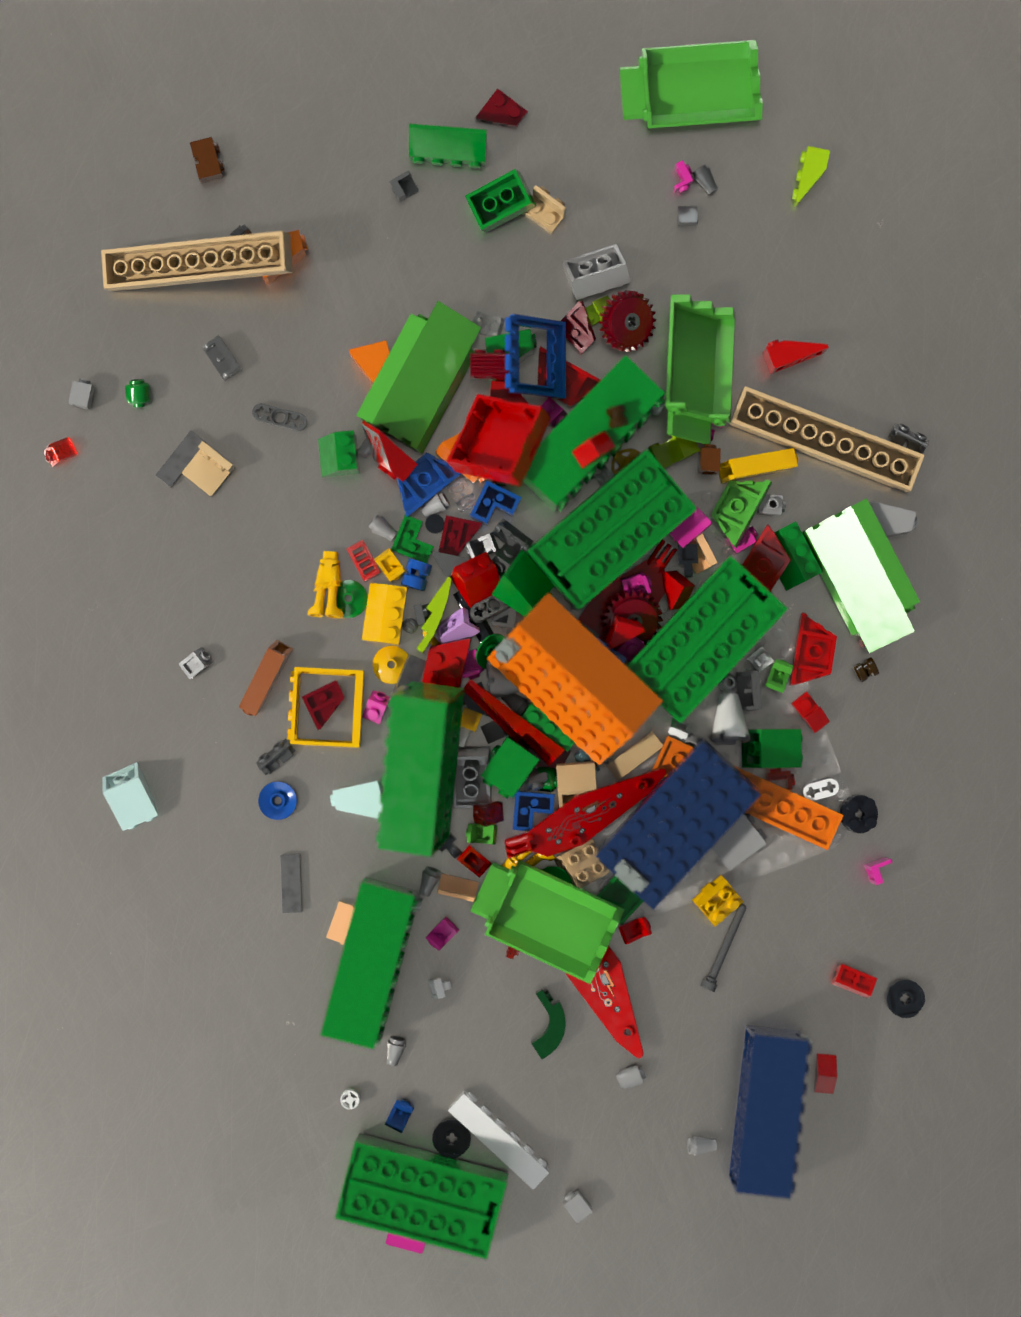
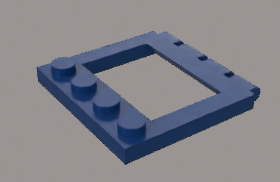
M518 314L506 317L505 332H509V335H505V351L509 352V354L505 355V371H509V374H505V388L509 389V393L565 399L566 322ZM519 326L547 330V386L519 383Z

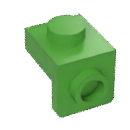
M776 659L771 666L765 686L783 693L794 666L787 661Z
M469 823L466 830L467 843L496 844L497 825Z

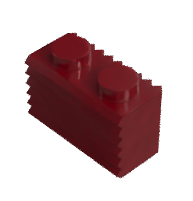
M482 349L474 350V353H470V378L505 379V374H509V371H505V355L509 353H505V350H494V353H486V350Z

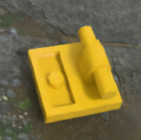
M722 875L718 876L713 882L707 883L701 889V892L692 899L715 927L744 902Z

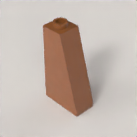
M276 640L268 647L239 705V708L243 709L242 711L245 714L256 716L261 711L294 648L279 640Z

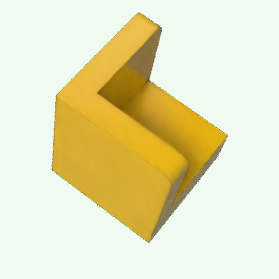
M464 708L461 727L476 732L483 714Z

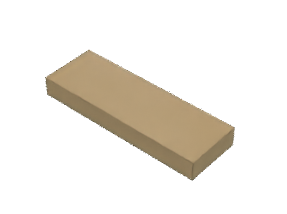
M651 731L611 761L606 767L616 780L619 781L661 749L663 745L653 731Z

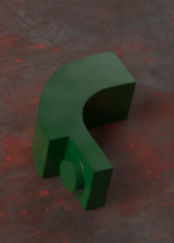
M541 988L536 991V995L548 1012L549 1024L540 1036L531 1041V1044L540 1058L544 1059L562 1041L566 1020L561 1002L558 1000L552 1004L551 1001L554 999L549 991L546 990L544 992Z

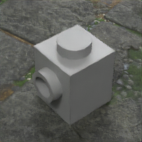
M79 379V382L73 381L68 401L71 406L90 410L95 387L90 384L91 381Z
M766 494L757 510V515H782L786 508V500H783V495Z
M579 1190L575 1193L571 1191L564 1197L563 1206L577 1224L593 1212L592 1207Z

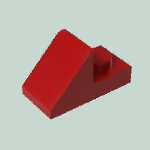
M807 691L791 703L814 734L830 722L823 709L815 703Z

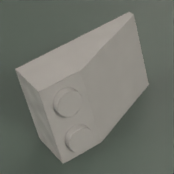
M490 746L459 747L453 808L492 807V788L483 783L482 780L484 778L480 776L489 764L491 756Z

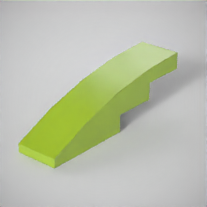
M450 577L446 579L426 607V610L432 614L421 628L427 634L416 650L422 654L432 640L442 619L450 590Z

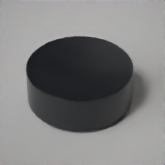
M432 514L426 519L425 526L430 533L437 534L443 530L444 520L440 515Z

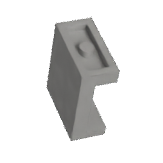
M744 813L712 847L729 871L767 844L765 840L767 836L761 828L756 829L753 825L755 820L750 814Z

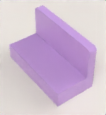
M462 607L439 623L436 630L437 641L444 644L471 638L480 632V628L469 622L468 610Z

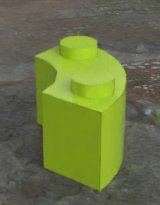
M672 436V439L661 445L657 442L648 447L649 452L664 469L700 451L696 442Z

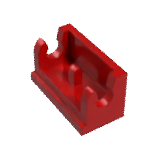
M844 964L837 967L836 976L832 979L831 984L864 998L871 997L877 978Z

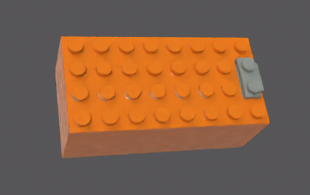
M549 593L486 658L493 667L497 668L508 681H511L522 694L527 696L537 708L547 715L549 720L553 721L564 734L568 735L598 765L629 740L662 703V700Z

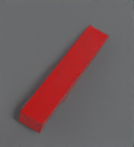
M471 679L464 686V692L516 743L522 739L548 766L565 751Z

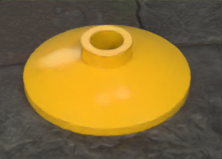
M386 646L380 649L374 656L372 664L376 677L384 683L396 684L408 654L397 646ZM389 661H393L395 663L394 668L388 667Z

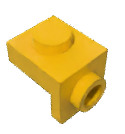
M390 548L374 558L389 581L399 579L403 572H405V569Z

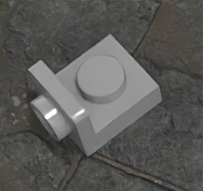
M201 647L192 652L178 665L187 677L192 679L204 668L211 665L213 660L210 654Z

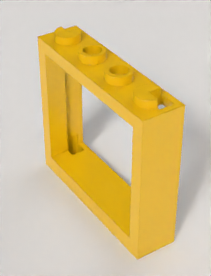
M294 667V671H291L290 682H293V690L289 692V701L292 702V709L288 711V721H291V728L287 730V740H290V744L360 748L365 671ZM301 673L355 676L352 741L298 738Z

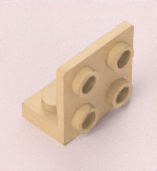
M535 185L532 197L537 206L526 211L524 214L552 234L566 215L565 203L557 197L555 199L552 198L546 188L542 186L539 188Z
M202 441L198 446L200 450L182 471V474L209 496H213L235 467Z
M590 839L584 845L577 846L556 856L554 859L557 867L564 869L571 877L572 885L578 888H583L609 873L608 868L596 857L598 848L593 839Z

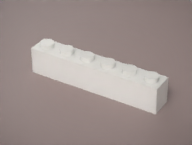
M463 1091L451 1104L448 1111L534 1190L549 1174V1169L547 1168L549 1165L542 1158L538 1160L533 1155L535 1152L527 1144L523 1146L519 1142L520 1138L513 1131L509 1133L505 1129L506 1125L499 1118L495 1120L491 1116L492 1112L485 1105L481 1107L476 1102L478 1099L471 1092L467 1094Z

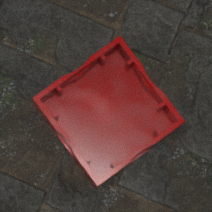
M477 394L466 417L465 425L447 458V462L458 473L521 486L551 417L541 406L521 402H507L500 398Z

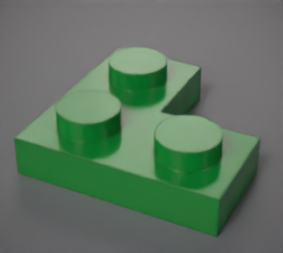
M405 515L391 551L428 563L434 546L417 540L423 521L411 516L407 518Z

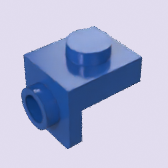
M397 1100L385 1125L402 1133L414 1108L405 1100Z

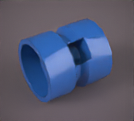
M408 559L406 566L408 572L404 574L401 585L425 591L428 582L425 578L430 575L432 565Z

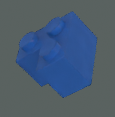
M486 481L470 517L488 525L496 508L514 516L522 497Z
M518 791L515 797L513 830H532L534 812L552 814L555 794Z

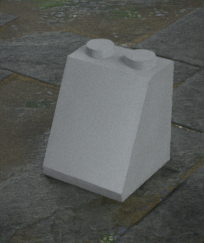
M873 501L869 502L887 537L907 534L913 528L916 529L918 523L917 512Z

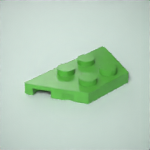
M749 480L744 482H728L711 515L734 547H738L770 489L771 481L754 482Z

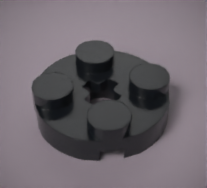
M852 795L848 797L845 804L840 808V814L844 815L841 823L853 833H866L870 829L875 828L878 818V809L875 801L865 795ZM858 809H860V811L862 812V816L860 819L859 817L855 816V813L858 812Z
M900 979L888 986L885 999L887 1007L893 1014L901 1018H912L924 1006L925 994L916 982L909 979ZM904 993L910 996L906 1004L900 1001V997H903Z
M446 1119L439 1122L434 1129L433 1145L443 1157L458 1158L468 1150L471 1143V1133L457 1119ZM450 1133L457 1137V1140H454L452 1144L446 1139V1136H450Z

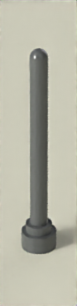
M741 904L738 907L710 975L703 979L701 987L715 992L718 986L716 985V978L746 911L745 904Z

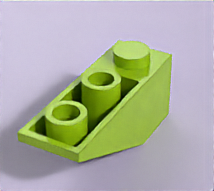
M807 146L806 151H802L800 162L803 165L801 170L798 169L796 181H799L798 188H794L792 199L795 200L794 206L801 202L826 171L830 150Z

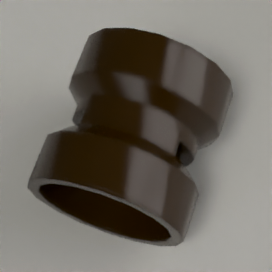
M625 405L606 409V414L610 417V429L629 425L628 419L624 415L626 412Z
M872 657L866 659L862 664L857 663L853 665L861 682L866 681L870 676L874 677L879 674V670Z

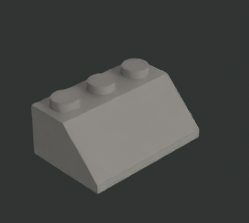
M617 244L563 261L576 300L631 283L627 264Z

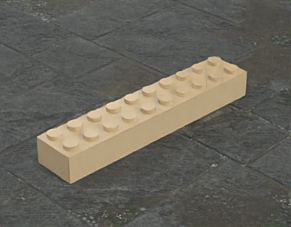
M284 231L101 250L104 289L110 291L293 273L291 235Z
M746 386L742 389L731 418V424H729L906 493L912 490L925 456Z

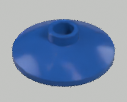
M279 781L271 782L261 790L258 804L266 817L273 820H282L294 812L297 797L293 788L288 784ZM276 797H280L282 799V802L280 804L275 803Z

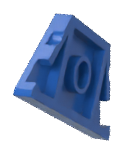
M429 453L421 456L415 461L418 465L404 482L397 478L406 517L408 518L462 473L456 472L446 461L439 460Z

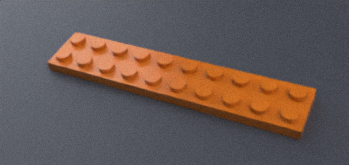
M667 735L652 771L664 768L666 770V777L693 747ZM736 767L760 790L761 794L745 812L746 814H750L757 819L826 850L829 849L844 815Z

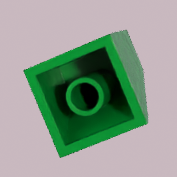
M530 329L519 331L520 364L534 354V348H537L535 333L531 334ZM509 333L485 338L487 353H494V350H505V335H509Z
M354 430L333 432L318 439L322 477L360 474L357 437Z
M521 550L502 576L492 595L526 617L548 593L551 596L553 595L550 591L554 585L527 553Z
M748 729L750 740L742 743V768H802L803 755L801 743L803 737L801 729Z
M507 737L480 776L484 778L482 782L492 788L494 785L500 789L498 793L506 799L509 796L514 798L527 777L531 775L541 760Z

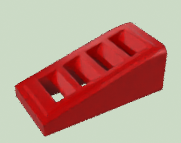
M363 540L346 548L364 582L381 574ZM360 547H363L364 550L358 552L355 555L353 554L352 551ZM365 553L367 554V557L359 561L356 560L357 557ZM370 560L371 563L362 568L360 567V564ZM372 566L374 567V570L364 574L363 571Z

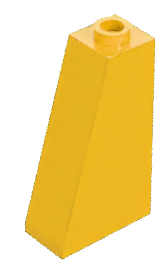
M794 448L730 459L720 464L719 477L721 484L791 470L798 467V455L795 453Z

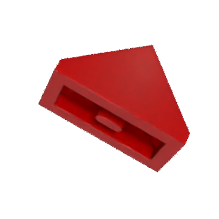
M603 431L589 438L573 450L572 453L583 469L614 449L615 445L606 431Z
M677 570L662 572L669 610L680 609L689 599L695 585Z
M614 615L605 640L610 649L644 633L645 630L638 621Z
M471 844L457 858L462 865L479 878L492 864Z
M817 1053L814 1092L834 1094L838 1078L836 1055Z

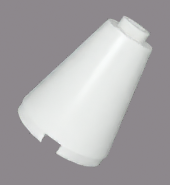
M733 690L723 691V694L719 695L711 742L715 741L716 744L732 745L736 744V741L742 740V743H746L750 740V734L739 695Z

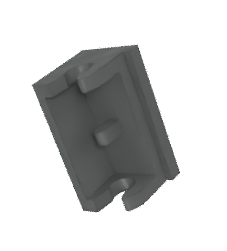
M219 335L203 346V350L224 381L242 370Z
M759 671L737 672V690L743 711L762 709Z

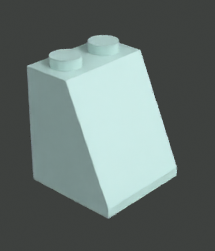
M138 762L102 777L103 794L123 831L133 829L144 821H152L158 816V807Z
M380 780L333 790V794L330 795L332 807L336 806V810L377 819L379 812L382 811L380 795L383 792Z

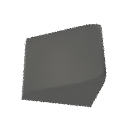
M678 206V226H697V206Z

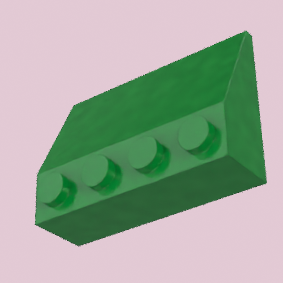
M409 123V159L413 163L424 164V161L432 162L433 165L450 163L454 167H462L463 164L470 165L471 168L476 169L486 165L487 130Z

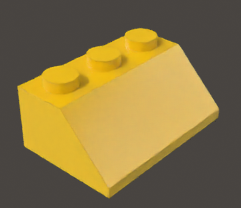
M370 583L362 640L400 645L408 593L407 587Z

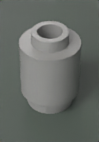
M638 1065L620 1070V1073L616 1074L621 1089L625 1087L628 1089L644 1083L643 1079L646 1078L643 1068H638Z

